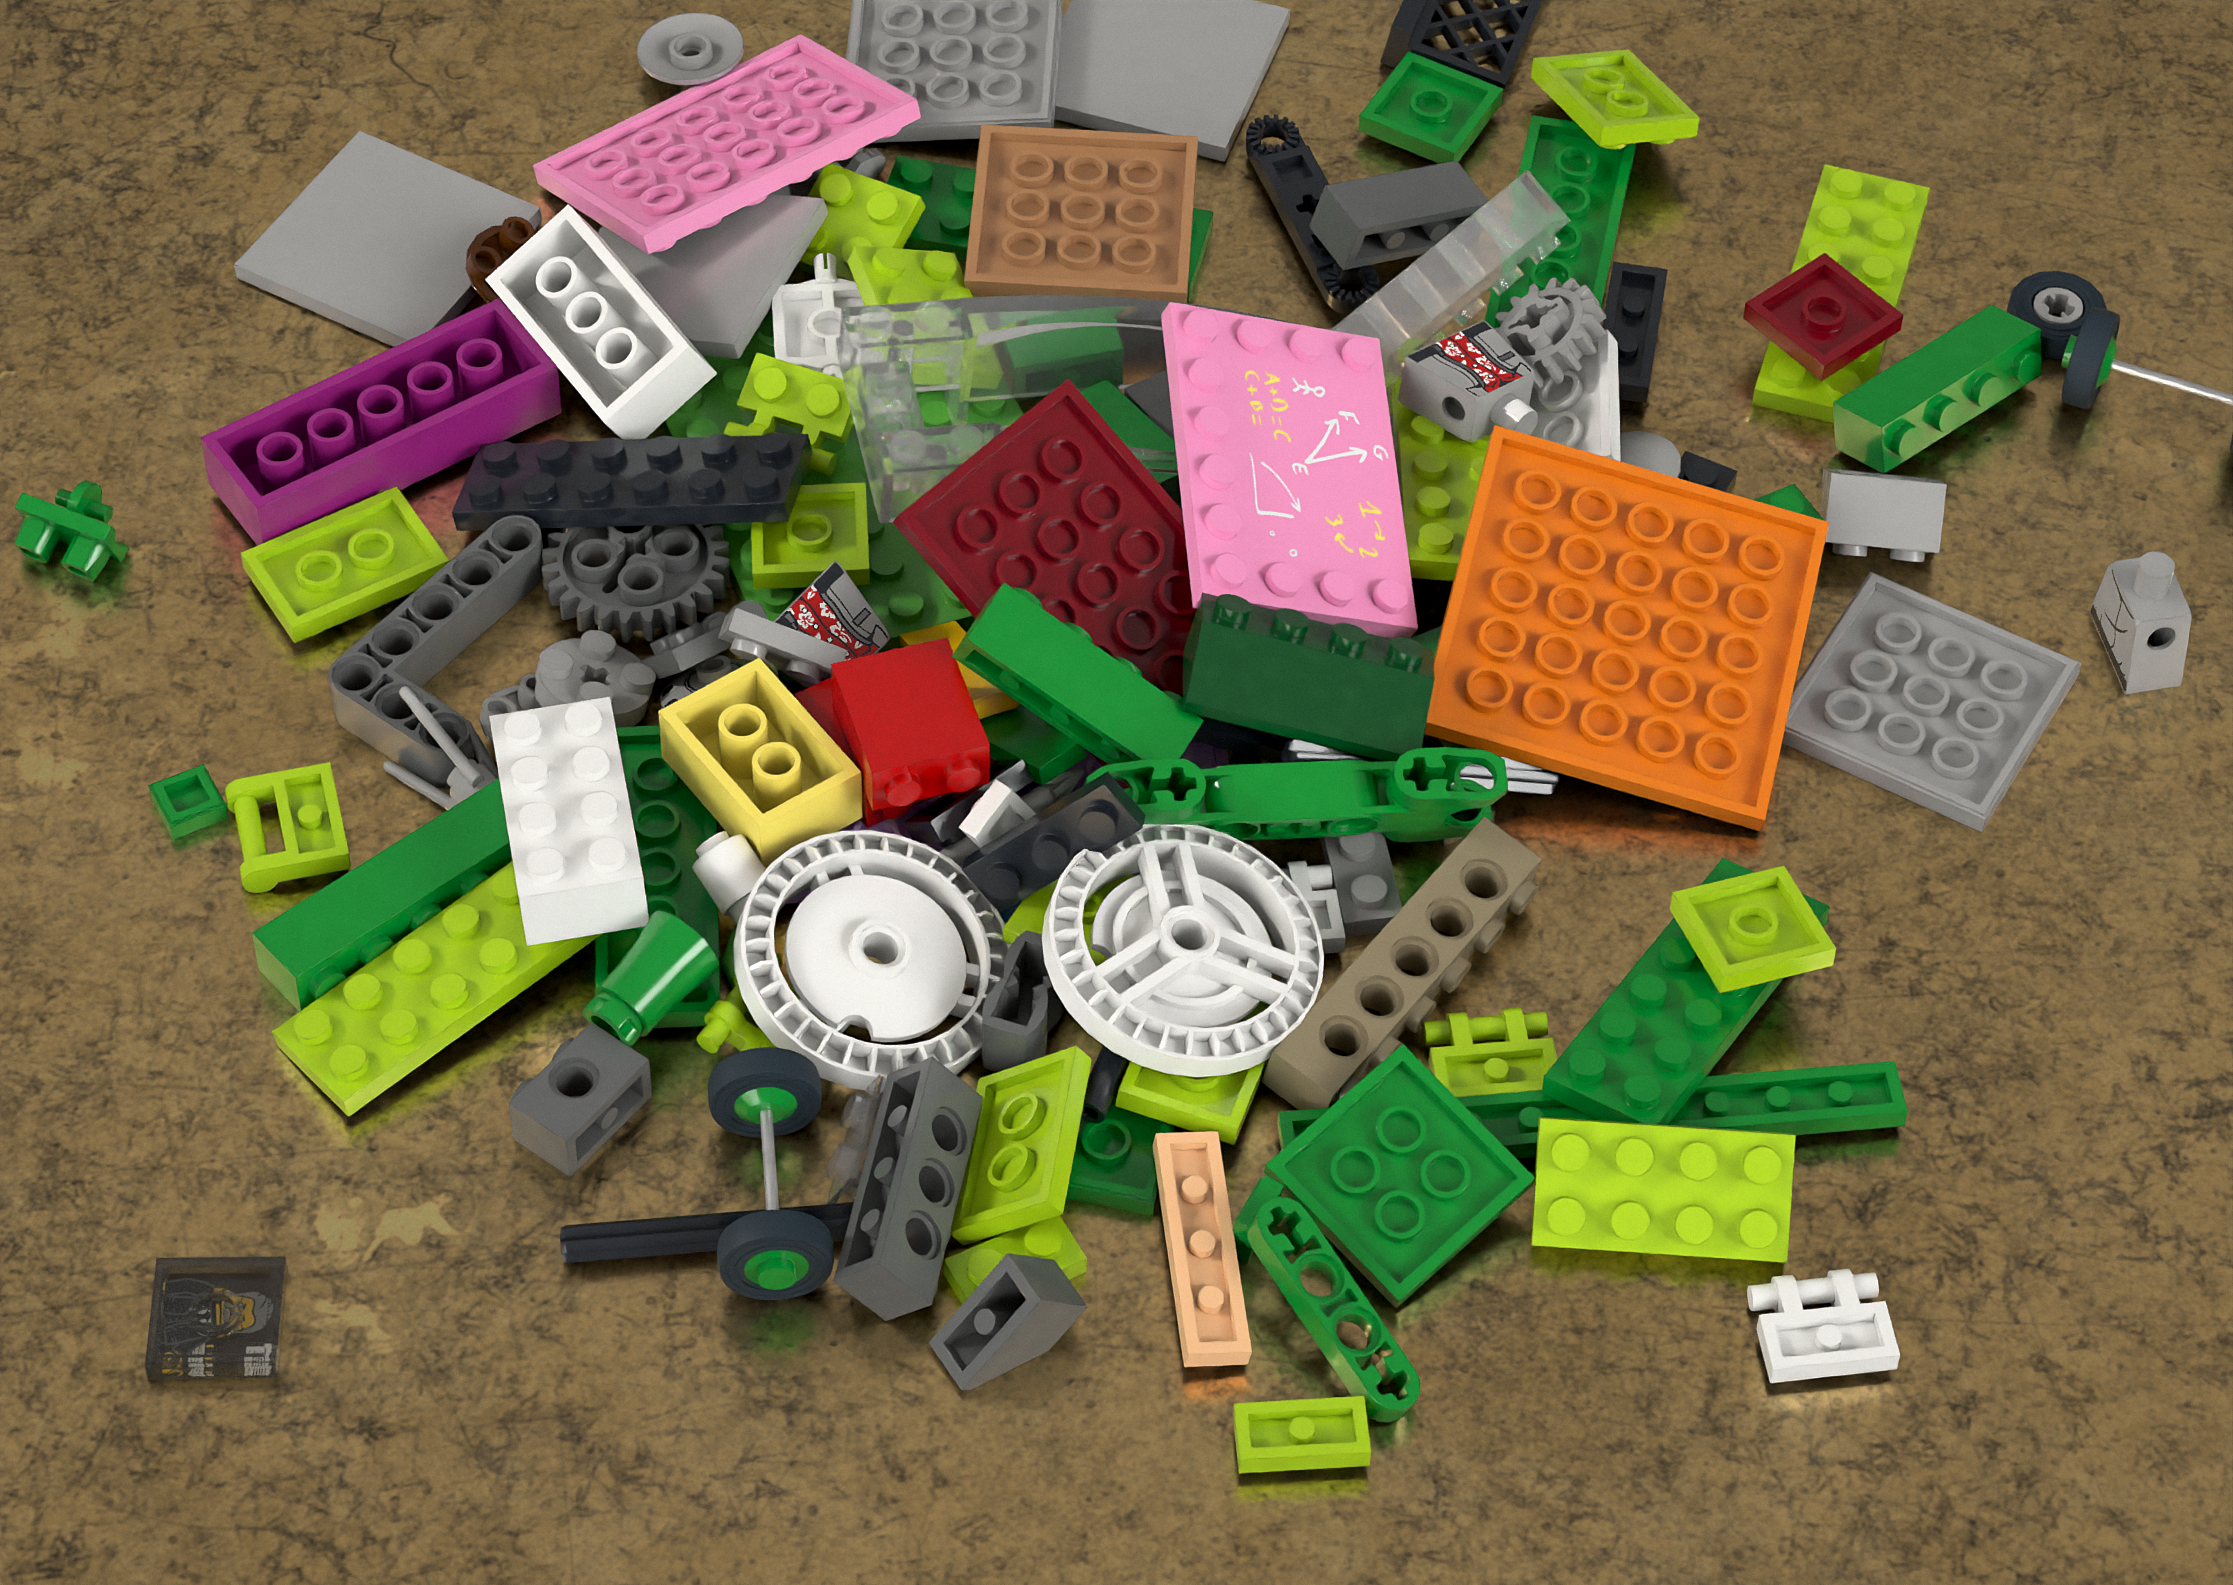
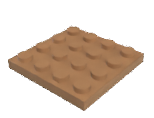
M981 124L964 288L970 289L973 297L1082 302L1106 297L1108 304L1167 307L1170 302L1187 305L1198 136Z

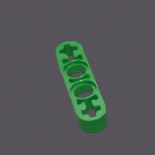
M1276 1197L1267 1200L1256 1212L1248 1227V1240L1252 1249L1352 1397L1364 1396L1366 1415L1379 1422L1399 1420L1417 1401L1421 1391L1420 1379L1415 1368L1308 1211L1300 1203L1290 1198ZM1271 1223L1277 1227L1286 1224L1290 1228L1291 1233L1288 1237L1283 1233L1274 1236L1268 1227ZM1302 1249H1305L1306 1252L1300 1255L1293 1264L1287 1260L1292 1252L1296 1256ZM1306 1269H1315L1323 1273L1329 1280L1331 1293L1326 1296H1315L1309 1293L1302 1285L1300 1272ZM1352 1322L1358 1325L1364 1331L1367 1338L1366 1348L1357 1350L1345 1346L1338 1338L1336 1332L1337 1324ZM1374 1354L1380 1358L1375 1366L1371 1363L1366 1370L1361 1369V1366L1365 1365ZM1380 1382L1384 1385L1394 1383L1398 1387L1399 1393L1396 1396L1392 1393L1382 1396L1376 1387Z

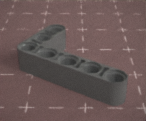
M511 515L496 521L336 659L329 669L328 678L336 721L344 729L436 788H451L447 784V779L456 765L411 711V708L400 696L399 690L404 686L409 687L467 759L474 760L468 721L460 713L421 688L542 581L543 547L539 525L533 519L521 515Z

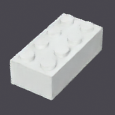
M569 204L485 279L601 420L622 440L647 438L717 374L601 236Z
M610 697L489 716L527 946L646 926L649 921L644 879Z

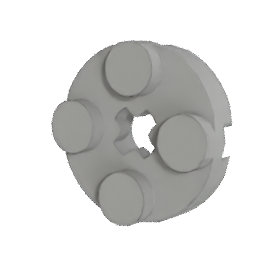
M589 630L582 634L581 639L573 638L556 642L540 653L535 672L536 685L534 692L537 701L542 707L610 697L615 727H632L645 716L656 675L652 668L642 664L641 660L634 654L617 646L615 639L610 634L599 630Z

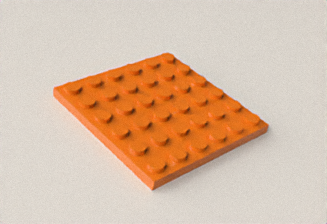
M1494 425L1433 659L1435 680L1424 734L1471 748L1486 750L1495 755L1760 831L1767 815L1829 522Z

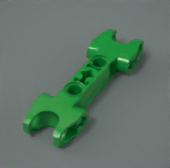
M1450 747L1408 750L1399 757L1398 761L1367 762L1363 760L1239 764L1219 766L1211 769H1200L1196 764L1187 759H1145L1105 765L1087 776L1085 781L1086 785L1108 771L1114 779L1126 783L1129 788L1124 789V791L1146 815L1144 824L1199 825L1228 834L1240 841L1355 836L1370 832H1381L1383 836L1398 842H1421L1465 837L1483 817L1490 821L1492 820L1491 804L1503 797L1508 790L1504 759L1486 750ZM1469 765H1481L1492 774L1494 780L1493 787L1487 789L1476 781L1460 779V772ZM1478 808V816L1471 821H1459L1451 816V814L1462 810Z

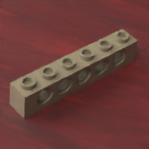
M1483 817L1309 1010L1301 1024L1273 1050L1261 1082L1298 1110L1330 1108L1358 1084L1371 1068L1375 1069L1401 1046V1042L1397 1039L1406 1028L1415 1033L1422 1027L1423 1021H1427L1437 1004L1432 1000L1442 988L1451 993L1467 974L1471 966L1467 959L1477 949L1485 954L1500 937L1505 928V924L1501 922L1510 911L1520 915L1526 909L1539 889V886L1533 882L1542 858L1486 817ZM1471 892L1478 893L1482 895L1484 898L1477 897L1473 895ZM1435 930L1443 931V932L1447 933L1448 935H1450L1451 937L1443 936V935L1439 934L1438 932H1436ZM1400 969L1409 970L1413 972L1416 976L1407 975ZM1364 1008L1376 1010L1382 1016L1370 1014ZM1328 1048L1339 1049L1347 1056L1336 1055Z

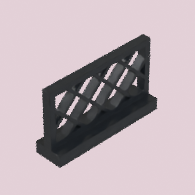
M1403 0L1391 26L1380 62L1396 68L1409 51L1503 88L1504 93L1543 0H1527L1512 4L1510 0H1494L1498 8L1480 11L1473 0ZM1458 1L1466 15L1448 19L1440 5ZM1507 20L1515 34L1497 38L1489 24ZM1475 28L1483 42L1465 46L1457 32ZM1443 35L1451 49L1439 51L1421 43L1424 39ZM1492 54L1501 68L1500 73L1498 74L1478 66L1474 58Z

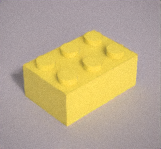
M760 658L658 711L662 758L731 837L738 834L744 835L766 869L790 848L816 836L835 833L863 818L861 771Z

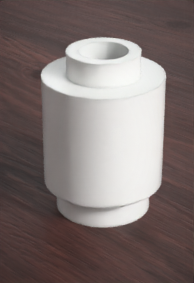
M722 831L703 842L696 849V853L700 858L693 864L692 869L723 916H731L735 923L738 924V919L750 893L766 868L743 834L730 837L726 831Z

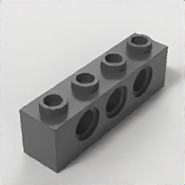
M934 1057L890 1073L887 1076L833 1280L885 1321L932 1305L933 1298L938 1290V1278L946 1246L951 1237V1226L983 1097Z

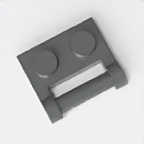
M747 600L740 602L730 610L731 612L738 608L767 619L764 608L755 601ZM715 612L709 614L701 620L700 624L698 622L650 643L654 654L640 662L653 669L656 681L682 672L730 648L732 643L718 639L727 613Z

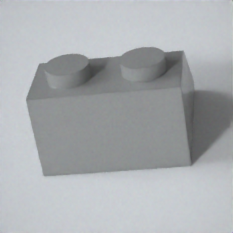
M1823 468L1821 517L1829 522L1825 542L1833 543L1832 553L1867 556V547L1872 546L1891 548L1890 559L1924 562L1925 552L1939 553L1947 484L1933 478Z

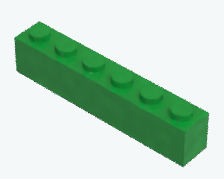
M499 778L252 932L259 971L298 1012L513 861Z

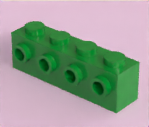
M1993 305L1988 306L1834 401L1835 448L1883 474L1887 473L2041 376V329Z
M1003 583L987 601L951 656L1107 764L1145 759L1181 758L1204 721L1197 715L1183 712V698L1170 691L1159 690L1142 678L1141 671L1133 663L1121 657L1110 656L1094 645L1090 635L1081 627L1069 622L1062 623L1043 610L1042 603L1033 594L1021 588H1012L1006 583Z

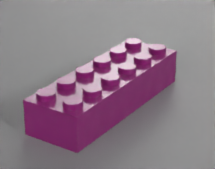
M498 298L201 437L208 482L253 541L260 545L396 486L401 490L476 454L481 444H491L506 440L562 413L558 367Z

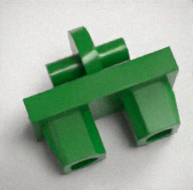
M88 480L81 481L72 492L63 488L59 489L55 496V504L22 492L15 505V509L24 520L19 528L14 545L22 555L40 563L48 562L58 541L61 540L70 544L61 561L64 568L77 577L94 582L108 559L122 563L130 549L126 544L115 540V529L111 525L106 524L113 515V508L102 503L101 486Z

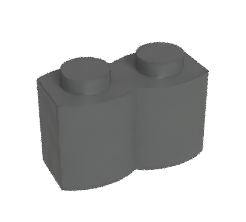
M1026 930L1014 940L1005 957L1004 978L990 990L985 999L982 1011V1066L984 1069L1000 1072L1044 1057L1047 1047V1032L1060 1021L1066 1008L1055 992L1045 966L1041 934Z

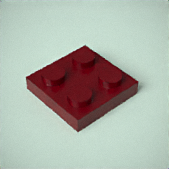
M1823 253L1746 302L1743 319L1822 382L1899 332L1904 315L1830 256Z

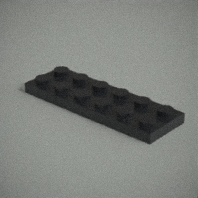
M780 432L759 436L716 434L710 437L697 438L660 436L654 439L620 440L618 438H604L599 441L572 442L554 439L541 443L498 441L480 445L451 513L457 531L487 530L496 521L511 515L531 518L539 525L540 529L789 522L813 452L808 434L786 435Z

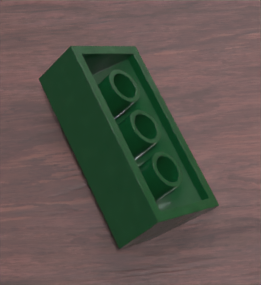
M1202 592L1183 651V712L1382 761H1398L1399 757L1408 750L1422 748L1435 680L1432 649L1424 648L1419 642L1410 638L1395 637L1388 639L1368 634L1360 627L1350 623L1332 625L1309 619L1303 613L1293 609L1281 608L1276 611L1251 605L1246 599L1237 595L1222 594L1215 596Z

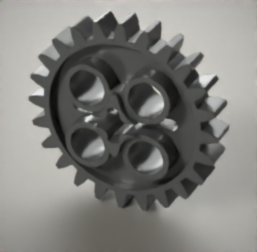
M711 524L560 528V533L548 534L549 548L542 549L544 590H548L551 606L560 605L561 618L567 620L577 616L578 630L581 632L589 629L594 624L598 625L599 631L608 634L613 630H621L623 642H628L634 631H642L647 641H653L655 629L662 627L668 634L676 631V622L682 621L690 626L696 624V611L712 614L714 612L713 599H724L725 583L730 582L731 579L729 543L723 541V528L721 526H711Z

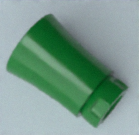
M655 911L636 942L615 969L596 988V996L582 1010L583 1016L589 1023H594L631 1047L640 1036H646L692 990L718 972V959L708 943L687 923L670 913Z

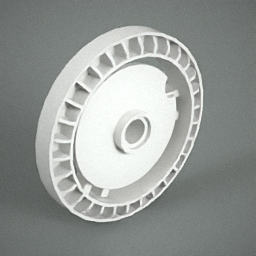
M1143 824L1141 830L1102 853L1083 849L1072 859L1060 875L1044 916L1042 946L1045 966L1055 992L1070 1015L1089 1035L1112 1052L1138 1065L1167 1074L1191 1077L1221 1076L1250 1069L1271 1057L1273 1050L1282 1040L1301 1024L1305 1015L1313 1007L1322 983L1324 952L1321 933L1311 907L1295 883L1274 862L1252 846L1228 834L1199 825ZM1140 872V875L1134 876L1114 888L1099 907L1091 930V949L1103 954L1107 960L1096 967L1084 939L1082 923L1084 906L1090 897L1106 884L1123 876ZM1262 921L1264 922L1267 929L1273 936L1277 948L1271 945V941L1269 939L1268 933ZM1272 973L1283 977L1282 982L1272 979ZM1260 1001L1270 1004L1262 1013L1244 1022L1236 1023L1251 1013Z
M872 830L839 831L816 836L790 848L773 861L756 881L738 919L733 946L735 974L742 998L756 1024L777 1048L792 1050L804 1055L814 1063L819 1076L825 1080L852 1089L883 1093L888 1074L930 1057H934L955 1075L979 1057L982 1053L983 1005L990 990L1004 978L1005 957L1011 944L1003 941L1005 923L998 910L952 859L925 844L900 835ZM810 887L811 893L800 903L792 916L784 943L786 969L795 991L801 998L798 1000L790 990L780 971L775 953L774 927L776 916L782 907L802 890ZM964 946H965V948H966V950H967L970 963L966 962V954H965ZM867 956L875 957L876 959L880 960L882 964L874 963L873 961L869 960ZM964 986L974 988L973 996L962 994ZM949 1014L964 1018L949 1031L939 1036L909 1045H882L864 1042L842 1034L852 1024L866 1028L873 1042H899L919 1037L931 1031L942 1023Z

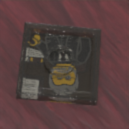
M286 1256L156 1258L145 1359L147 1379L278 1378L288 1275Z

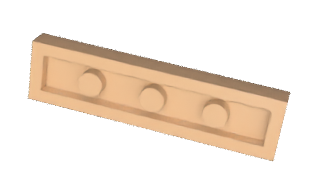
M1218 1131L1156 1133L1152 1148L1184 1367L1248 1365L1252 1350L1234 1232L1232 1231L1233 1226Z

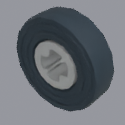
M2046 271L2025 277L2015 286L2010 295L2007 312L2041 329V356L2063 359L2070 336H2078L2083 321L2091 307H2099L2106 310L2107 307L2103 295L2092 283L2075 274L2061 271ZM2052 313L2061 314V317L2052 316Z

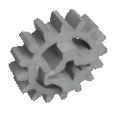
M1551 278L1546 289L1541 291L1535 284L1530 285L1529 294L1523 298L1514 296L1510 299L1514 308L1509 313L1498 312L1495 316L1501 326L1494 328V330L1533 369L1535 376L1533 387L1536 390L1543 387L1546 378L1552 377L1559 384L1563 381V373L1569 369L1577 372L1581 370L1582 366L1579 359L1583 355H1595L1597 352L1591 341L1605 336L1606 331L1600 322L1606 319V314L1599 306L1600 303L1586 285L1580 287L1573 278L1567 280L1563 286L1556 278Z

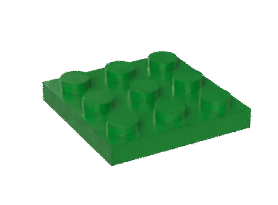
M1404 1044L1397 1048L1265 1165L1264 1173L1267 1176L1285 1185L1283 1193L1288 1198L1300 1203L1308 1211L1320 1231L1395 1308L1400 1306L1530 1189L1535 1181V1177Z

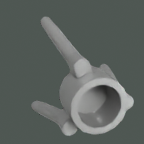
M401 687L399 690L400 696L456 767L447 779V784L451 787L450 795L392 761L384 763L383 768L386 772L446 810H449L499 778L497 767L469 720L467 721L471 732L473 753L479 763L473 759H467L409 687Z

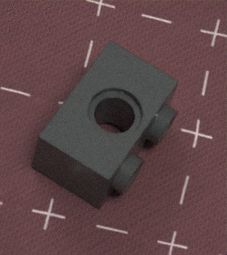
M591 1022L575 1039L569 1038L564 1041L556 1050L552 1061L534 1079L528 1078L516 1088L509 1102L513 1139L571 1177L652 1097L649 1059Z

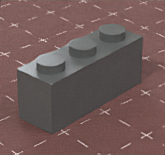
M1457 161L1325 185L1309 227L1343 270L1472 245L1476 241L1491 202Z

